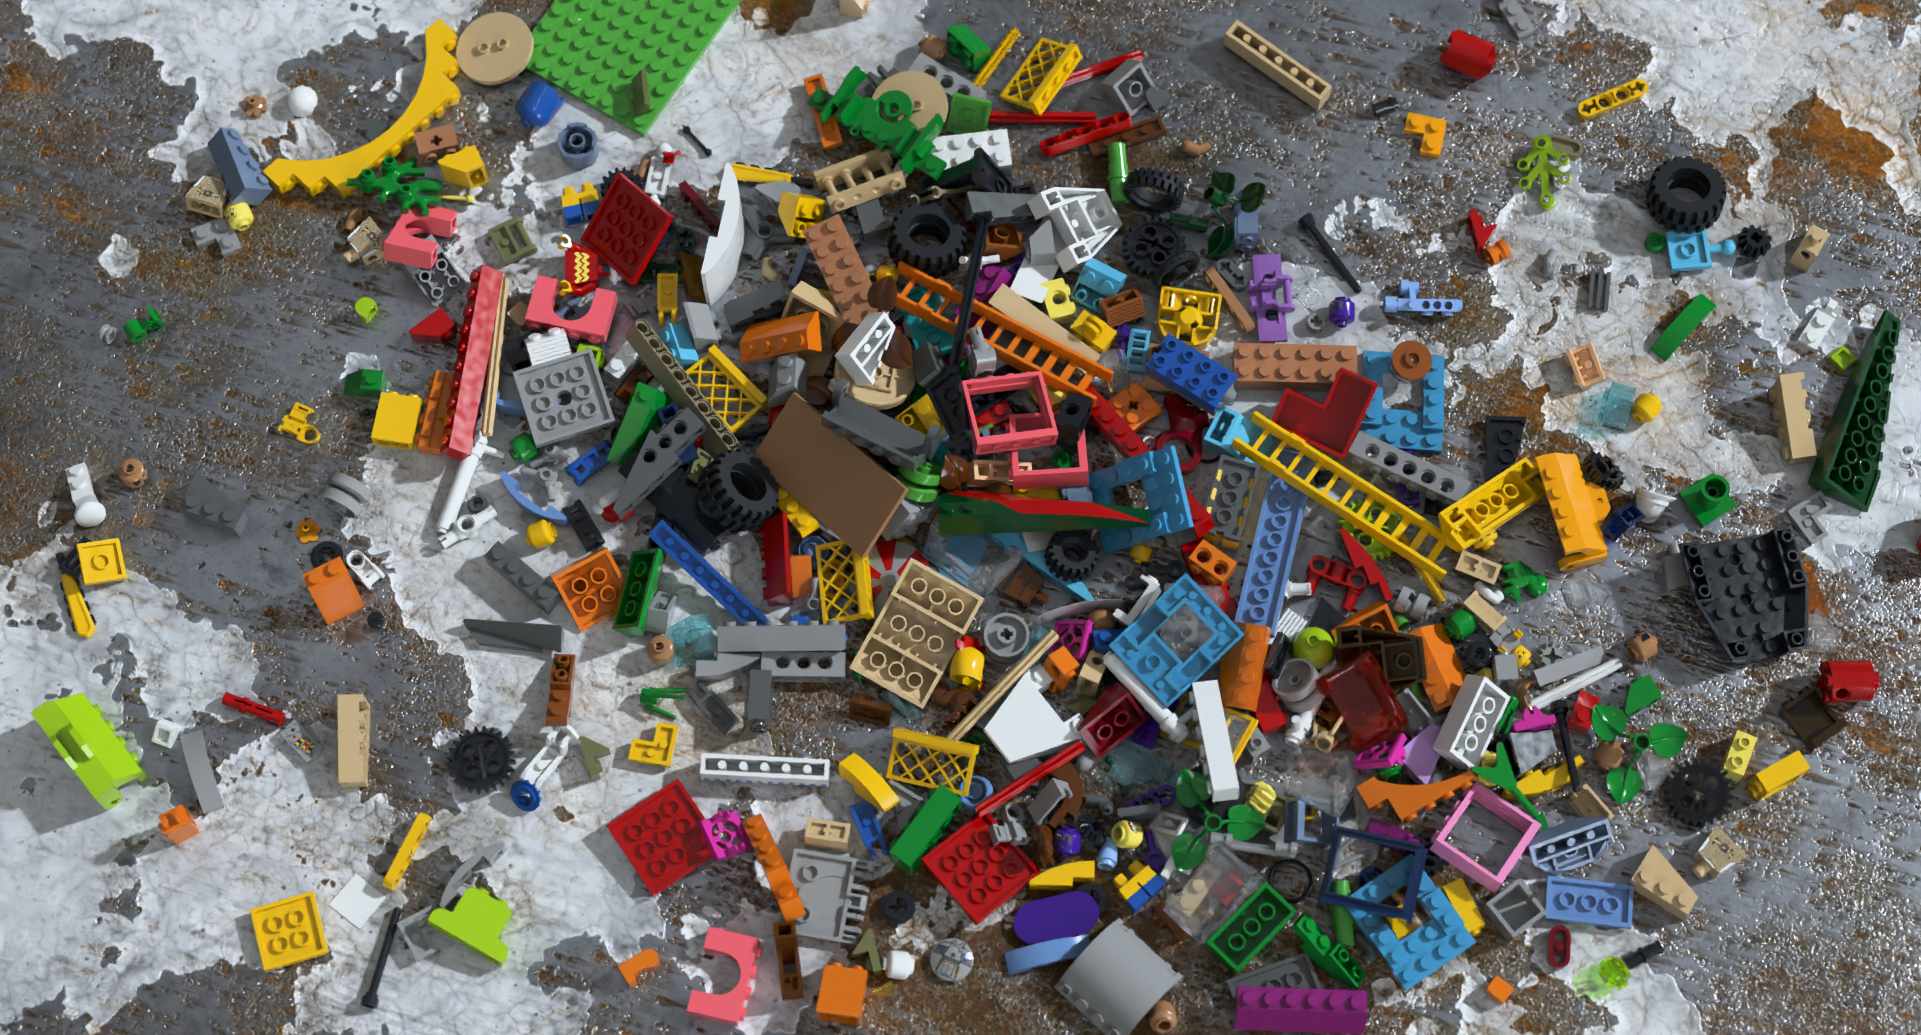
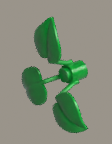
M1595 705L1592 709L1591 720L1595 734L1607 742L1613 741L1617 735L1631 739L1630 747L1635 752L1626 769L1618 766L1610 770L1606 777L1607 788L1619 804L1630 801L1640 791L1642 785L1641 774L1630 770L1640 753L1647 750L1653 744V751L1658 756L1671 758L1679 753L1689 737V733L1684 729L1669 723L1654 725L1649 730V736L1644 733L1637 736L1623 734L1621 731L1627 726V718L1622 710L1614 706Z
M1183 769L1177 779V797L1182 805L1187 808H1192L1197 803L1206 815L1203 819L1205 830L1197 835L1196 838L1192 834L1184 833L1173 841L1172 856L1175 868L1178 871L1193 869L1205 860L1208 854V846L1199 840L1209 831H1218L1222 824L1229 823L1227 831L1229 834H1233V838L1238 841L1249 840L1266 826L1265 820L1255 809L1243 804L1234 805L1228 810L1229 819L1222 820L1217 814L1209 813L1202 803L1211 795L1207 794L1206 789L1208 778L1201 773L1188 769Z

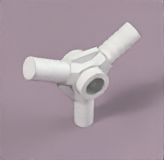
M968 254L967 257L961 256L959 258L961 265L958 266V270L963 273L968 270L971 254ZM999 254L983 256L981 266L1000 262Z

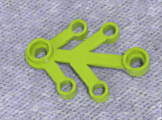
M1539 135L1532 142V151L1525 159H1520L1517 162V167L1519 171L1527 172L1530 164L1538 155L1539 163L1527 177L1519 180L1518 185L1521 190L1527 191L1531 188L1534 180L1540 175L1542 195H1540L1538 202L1542 209L1550 210L1555 206L1556 201L1550 193L1549 173L1559 179L1562 185H1568L1571 182V176L1568 172H1562L1548 161L1547 154L1555 158L1560 166H1567L1570 159L1566 153H1560L1552 147V141L1549 136ZM1540 142H1545L1544 146H1538ZM1562 157L1567 158L1565 162H1560V159ZM1522 163H1527L1526 167L1521 168L1520 165ZM1563 176H1568L1566 181L1561 180ZM1527 181L1528 185L1523 187L1522 183ZM1544 198H1550L1548 202H1543Z

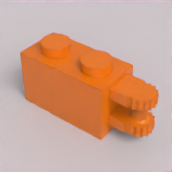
M182 804L158 816L161 821L158 826L162 834L166 835L168 840L172 839L176 844L200 833L192 814Z

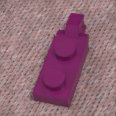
M1372 817L1364 832L1415 843L1420 842L1414 839V835L1409 831ZM1381 845L1399 853L1406 852L1403 849Z

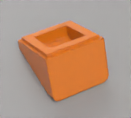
M1496 975L1484 993L1502 1005L1514 988Z

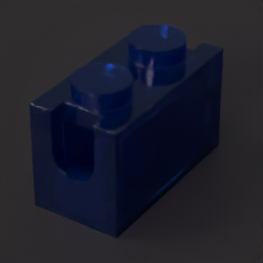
M1630 502L1615 511L1599 528L1603 531V535L1614 543L1630 533L1645 518V515Z

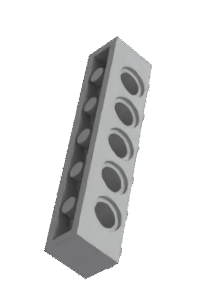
M1358 432L1348 450V458L1353 464L1358 466L1364 465L1375 474L1381 473L1394 483L1400 482L1405 484L1411 491L1417 492L1418 490L1431 500L1435 501L1437 499L1443 502L1446 507L1462 499L1471 491L1470 481L1364 432ZM1369 452H1374L1377 454L1373 458L1366 456ZM1390 460L1395 462L1393 466L1385 465V462ZM1406 469L1414 471L1411 475H1406L1403 472ZM1424 478H1431L1433 480L1428 484L1422 482ZM1448 486L1451 488V491L1443 492L1441 488Z

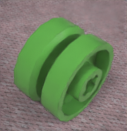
M926 460L915 471L899 465L898 471L900 473L896 474L895 478L909 489L905 496L906 498L924 503L933 502L938 494L942 467L930 460Z

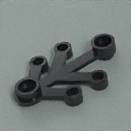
M1178 560L1169 562L1167 566L1151 565L1146 562L1140 566V573L1144 576L1151 575V573L1164 574L1160 579H1157L1162 591L1157 597L1158 599L1164 594V586L1170 581L1172 586L1186 573V567ZM1149 567L1150 571L1144 572L1142 568ZM1172 569H1178L1179 573H1172ZM1132 575L1125 578L1124 585L1127 589L1147 587L1141 582L1140 578ZM1133 580L1135 583L1133 585H1129L1127 581ZM1142 594L1135 600L1124 601L1121 611L1128 615L1129 613L1125 609L1133 608Z

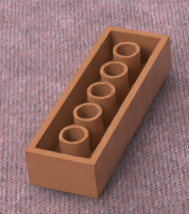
M840 215L832 216L803 230L802 232L841 315L845 318L844 322L854 323L859 326L868 313L878 312V308H872L868 303L867 294L872 282Z
M1234 343L1232 351V372L1238 375L1236 385L1234 386L1235 390L1285 391V388L1288 387L1295 391L1329 392L1340 367L1357 373V346Z

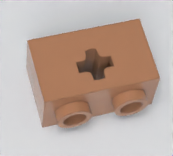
M453 124L414 133L422 163L434 162L447 154H454L460 151Z

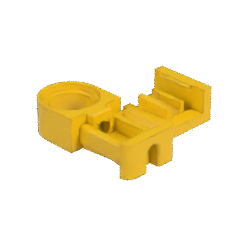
M298 402L295 403L290 415L283 417V425L280 424L278 427V431L281 434L283 431L296 436L299 442L309 446L316 445L321 438L320 432L314 426L307 424L306 420L307 415L314 414L315 411ZM310 430L315 431V438L307 441L305 434Z

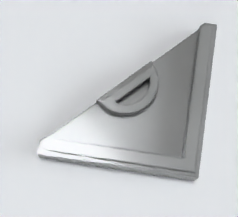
M890 779L888 781L889 786L899 798V803L894 808L899 830L903 833V827L908 821H911L916 810L924 800Z

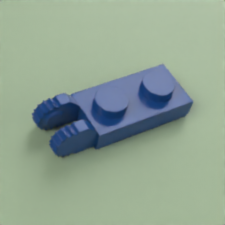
M864 800L849 806L871 860H877V855L871 845L879 842L882 854L888 856L889 852L884 841L885 837L872 804Z

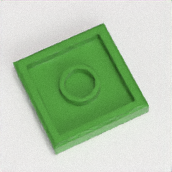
M954 92L952 94L946 131L957 134L987 131L992 101Z

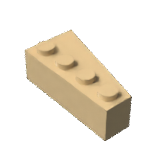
M1804 372L1779 375L1769 390V400L1774 405L1773 417L1778 422L1779 427L1777 430L1778 438L1782 440L1783 444L1782 456L1786 459L1787 465L1812 463L1817 456L1813 429L1808 428L1811 418L1810 410L1805 409L1806 398H1808L1807 389L1802 390L1801 380L1805 379Z
M363 694L337 695L338 748L336 749V760L338 761V769L335 771L336 782L342 788L368 787L370 704Z

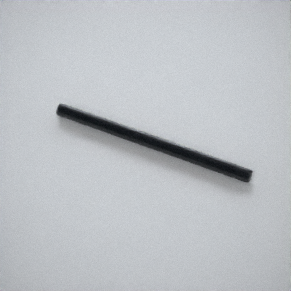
M980 218L977 224L948 370L953 366H959V368L961 366L989 227L988 219Z

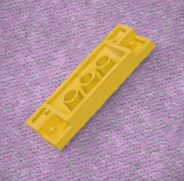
M1525 457L1441 511L1438 517L1444 540L1449 538L1456 548L1462 552L1546 497L1544 486L1536 477L1539 471Z

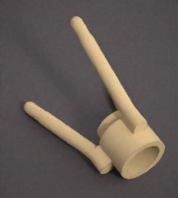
M1344 710L1331 731H1321L1319 734L1317 719L1314 718L1311 739L1315 741V747L1318 750L1329 753L1338 744L1337 740L1334 741V734L1348 711Z

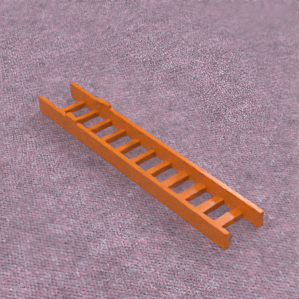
M900 261L897 273L910 279V282L901 294L897 293L895 306L955 336L959 315L954 322L941 315L951 301L961 306L963 293L952 288L950 284L939 278L935 279ZM916 283L928 289L919 303L906 298ZM934 292L946 298L936 313L926 305V302ZM974 299L972 312L981 316L974 326L975 330L977 326L982 327L986 320L999 325L990 340L984 338L985 342L994 347L997 359L1024 373L1027 371H1042L1045 384L1066 395L1070 392L1092 398V408H1094L1097 396L1087 392L1086 389L1095 376L1110 383L1114 371ZM1004 329L1016 334L1007 349L995 344ZM967 331L965 342L972 345L970 334ZM1023 338L1033 343L1024 358L1013 353ZM1041 348L1051 352L1044 365L1039 367L1033 364L1032 361ZM1059 357L1069 362L1060 377L1050 372ZM1077 366L1087 371L1078 386L1068 382Z

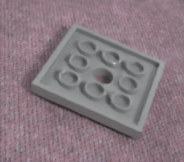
M591 348L513 372L536 448L616 424ZM561 394H569L572 397V401L568 405L563 406L557 403V399Z

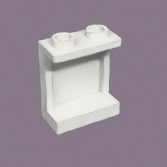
M1141 574L1140 580L1147 586V589L1129 614H1125L1118 608L1112 614L1115 620L1126 628L1133 624L1155 602L1162 592L1159 587V581L1149 574L1147 577Z

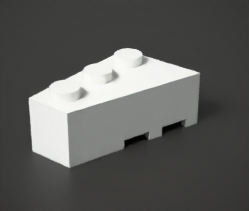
M885 312L868 313L835 354L837 360L857 386L874 384L875 379L873 377L877 368H880L882 364L880 359L884 350H887L896 328Z

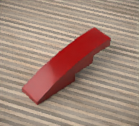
M1338 528L1337 530L1352 567L1358 568L1361 566L1362 571L1367 576V583L1370 585L1377 583L1384 601L1393 599L1394 597L1374 560L1344 528Z

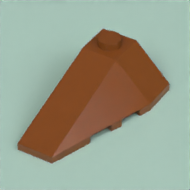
M974 186L973 191L983 192L979 187ZM975 219V234L979 219ZM1012 223L988 227L983 252L984 257L999 254L1000 262L1024 251L1022 235L1018 229L1015 230Z

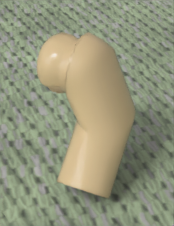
M769 257L762 258L763 278L769 282L779 278L782 281V274L772 268V259Z

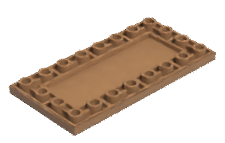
M793 392L755 452L754 458H759L762 464L770 469L771 476L774 475L776 482L858 555L866 558L909 489L862 448L852 443L850 439L844 436L839 437L832 430L822 426V414L798 393Z

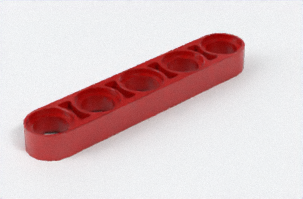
M1120 112L1044 139L1039 143L1041 154L1043 156H1052L1128 129L1132 125L1130 114Z

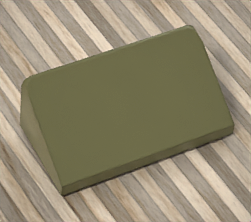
M641 69L632 79L636 115L649 114L650 112L646 71Z

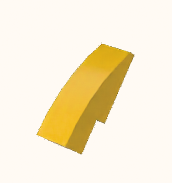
M852 753L839 763V775L854 785V792L877 809L885 813L899 803V798L885 780L856 753Z
M1094 861L1073 862L1047 870L1029 881V889L1072 890L1073 882H1094Z

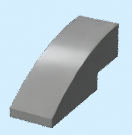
M718 653L717 661L696 660V681L712 682L738 676L761 664L760 654Z

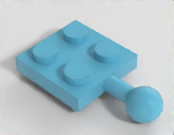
M1706 229L1699 233L1693 231V234H1686V232L1675 233L1674 231L1666 232L1664 235L1670 272L1711 269L1710 253L1721 252L1724 255H1732L1736 250V244L1729 239L1722 241L1721 244L1708 245Z

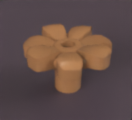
M254 94L253 97L247 96L244 98L246 104L242 105V110L246 112V116L252 117L254 114L256 118H260L262 116L261 112L267 111L268 108L265 106L267 101L264 97L260 98L258 94Z

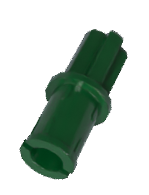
M1172 212L1169 223H1176L1178 226L1187 227V230L1192 228L1207 232L1210 219L1193 217L1192 214L1188 216Z

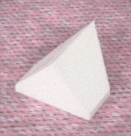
M1161 811L1160 816L1154 817L1148 828L1152 830L1153 836L1167 863L1172 854L1173 841L1179 835L1184 834L1188 827L1189 819Z

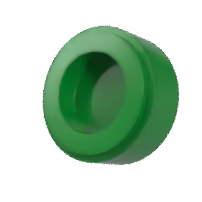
M1650 233L1644 241L1645 249L1652 254L1660 253L1665 246V239L1659 233Z
M1060 450L1052 455L1051 466L1053 469L1071 467L1072 458L1068 452Z

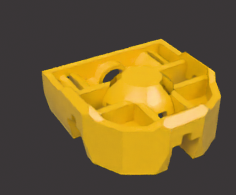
M1162 286L1156 323L1161 342L1168 333L1179 339L1180 334L1188 333V335H1192L1191 342H1182L1196 350L1206 349L1217 333L1222 294ZM1169 298H1171L1170 307L1168 306V304H1169ZM1182 301L1189 304V306H1182ZM1198 304V308L1193 307V306H1190V305ZM1160 317H1170L1173 319L1172 321L1161 320ZM1196 322L1198 326L1191 329V325ZM1202 323H1212L1215 324V326H1203Z

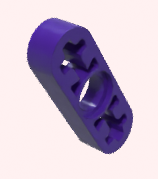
M1169 784L1162 785L1124 804L1121 808L1136 806L1135 804L1141 806L1142 801L1145 799H1151L1156 804L1158 803L1157 798L1161 797L1163 791L1166 790L1167 793L1171 792L1172 794L1169 800L1166 797L1160 799V808L1163 809L1174 803L1177 796L1176 789ZM1141 819L1127 820V821L1137 822V821H1139V820H1141Z

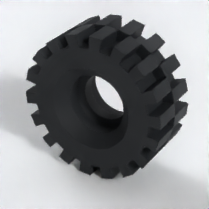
M1064 530L1062 532L1056 531L1055 535H1052L1046 547L1044 559H1046V566L1050 565L1049 571L1051 573L1056 572V578L1059 579L1062 576L1064 577L1063 581L1067 582L1068 579H1071V583H1074L1078 578L1080 581H1083L1085 577L1088 578L1091 575L1100 555L1098 553L1100 550L1099 547H1096L1097 541L1091 540L1092 535L1090 533L1085 535V530H1080V532ZM1064 551L1075 552L1079 560H1069L1064 555Z

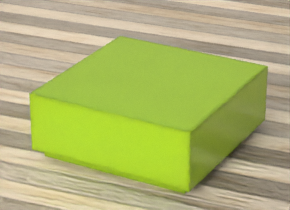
M1842 345L1827 360L1842 374L1857 361V358Z

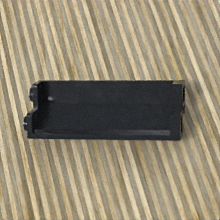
M665 442L661 444V448L669 447ZM636 451L628 456L618 470L626 479L639 453ZM648 456L645 462L650 463L654 461L655 456ZM688 464L679 466L646 499L703 553L715 552L722 545L721 541L725 536L736 535L740 531H737V529L730 530L728 526L720 525L717 519H713L710 516L711 513L705 510L704 502L700 500L698 483L687 478L690 466Z

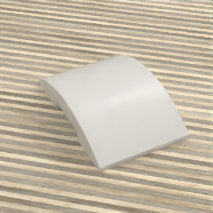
M730 163L725 164L718 195L721 217L718 236H709L701 270L706 304L708 306H712L728 289L738 271L743 256L741 252L744 249L745 242L744 220L738 183Z

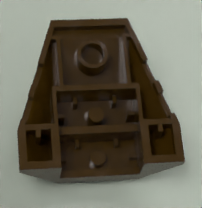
M1360 625L1335 628L1334 647L1338 681L1346 711L1369 708L1373 704L1427 679L1423 639L1421 636Z

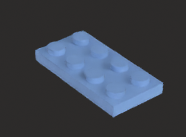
M1547 876L1544 906L1547 913L1544 916V920L1631 929L1634 885Z

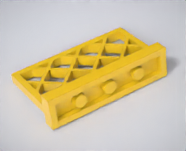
M1041 37L1000 94L1001 100L1032 109L1034 114L1041 116L1081 60L1082 54L1077 44L1070 42L1069 45H1065ZM1044 45L1050 46L1049 50L1040 53ZM1064 51L1061 56H1055V53ZM1052 55L1053 59L1045 62L1042 61V58ZM1033 61H1040V64L1030 67ZM1054 65L1050 71L1045 72L1044 68ZM1042 69V74L1032 77L1031 73ZM1029 74V79L1019 82L1022 76ZM1044 79L1039 86H1034V82ZM1031 84V89L1021 91V87ZM1018 89V94L1009 95L1011 91ZM1033 94L1029 101L1023 99V97Z
M715 345L711 346L704 357L685 371L688 376L698 375V384L695 385L699 390L700 388L712 389L711 397H705L708 402H711L712 407L714 402H725L724 411L716 412L732 433L762 410L764 412L768 408V398ZM708 360L714 365L713 371H702V365ZM701 375L713 376L712 384H701ZM716 376H725L727 384H715ZM715 389H726L725 398L714 397ZM729 389L739 390L740 398H728ZM728 402L739 403V411H727ZM742 403H751L755 408L750 412H743ZM727 416H738V422L731 427L726 422Z
M843 540L815 546L823 624H827V620H839V623L863 618L866 620L875 619L869 557L867 555L866 558H863L852 549L846 558L840 553L843 547L847 545ZM831 549L834 551L828 561L822 559V550ZM837 555L845 559L839 569L831 565ZM848 563L854 566V571L849 577L842 573ZM828 567L836 571L830 581L824 578V573ZM839 575H842L847 580L839 589L833 583ZM852 582L856 585V591L850 597L844 591ZM832 586L838 592L830 601L826 598V592ZM843 594L849 600L841 609L835 603ZM854 602L858 605L859 613L850 615L846 611ZM833 606L840 610L836 618L828 619V612Z
M900 727L893 729L892 737L894 739L886 778L933 789L934 787L938 788L940 785H937L931 776L941 771L946 779V782L942 784L943 786L949 784L950 787L946 788L954 794L968 796L975 758L979 752L980 745ZM899 742L906 743L910 749V752L902 757L897 750ZM921 747L926 748L931 755L923 761L920 760L915 752ZM940 752H946L950 758V761L941 766L936 758V755ZM913 754L918 764L909 769L903 759ZM961 756L970 758L968 767L964 770H961L956 762ZM933 758L938 769L929 774L924 763ZM901 762L906 772L901 776L893 775L894 765ZM953 763L959 773L949 778L943 768ZM919 766L926 775L922 780H916L911 773ZM960 775L965 782L964 790L956 789L952 783Z

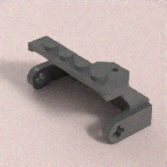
M843 378L839 379L832 393V410L830 412L825 410L821 416L822 426L832 430L837 436H844L855 445L864 446L873 454L882 455L888 458L891 463L895 465L900 464L912 471L919 468L927 459L932 460L941 444V427L933 424L927 435L847 396L846 392L849 387V381Z

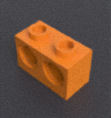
M1203 539L1188 558L1187 565L1195 574L1200 573L1212 586L1217 585L1222 588L1236 570L1237 562ZM1199 556H1204L1207 558L1208 561L1202 563L1199 562L1197 558ZM1221 568L1225 573L1219 575L1215 573L1214 569Z
M1065 646L1048 655L1042 665L1053 679L1048 687L1052 694L1058 690L1062 692L1070 686L1069 681L1076 676L1075 672L1080 665Z

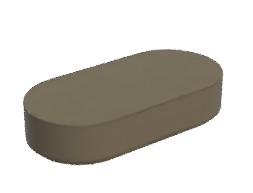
M1558 134L1548 135L1552 141V147L1560 153H1566L1570 160H1576L1581 157L1584 148L1579 140Z

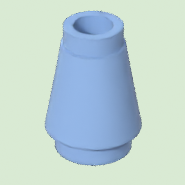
M1112 837L1105 838L1096 858L1097 866L1107 871L1113 870L1114 866L1117 865V846L1114 844Z

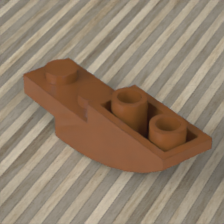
M554 654L550 678V694L545 719L546 726H567L573 699L575 654Z

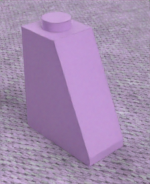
M1434 722L1403 747L1406 754V760H1402L1403 770L1417 785L1429 783L1440 756L1432 747L1442 727L1438 724L1435 725Z

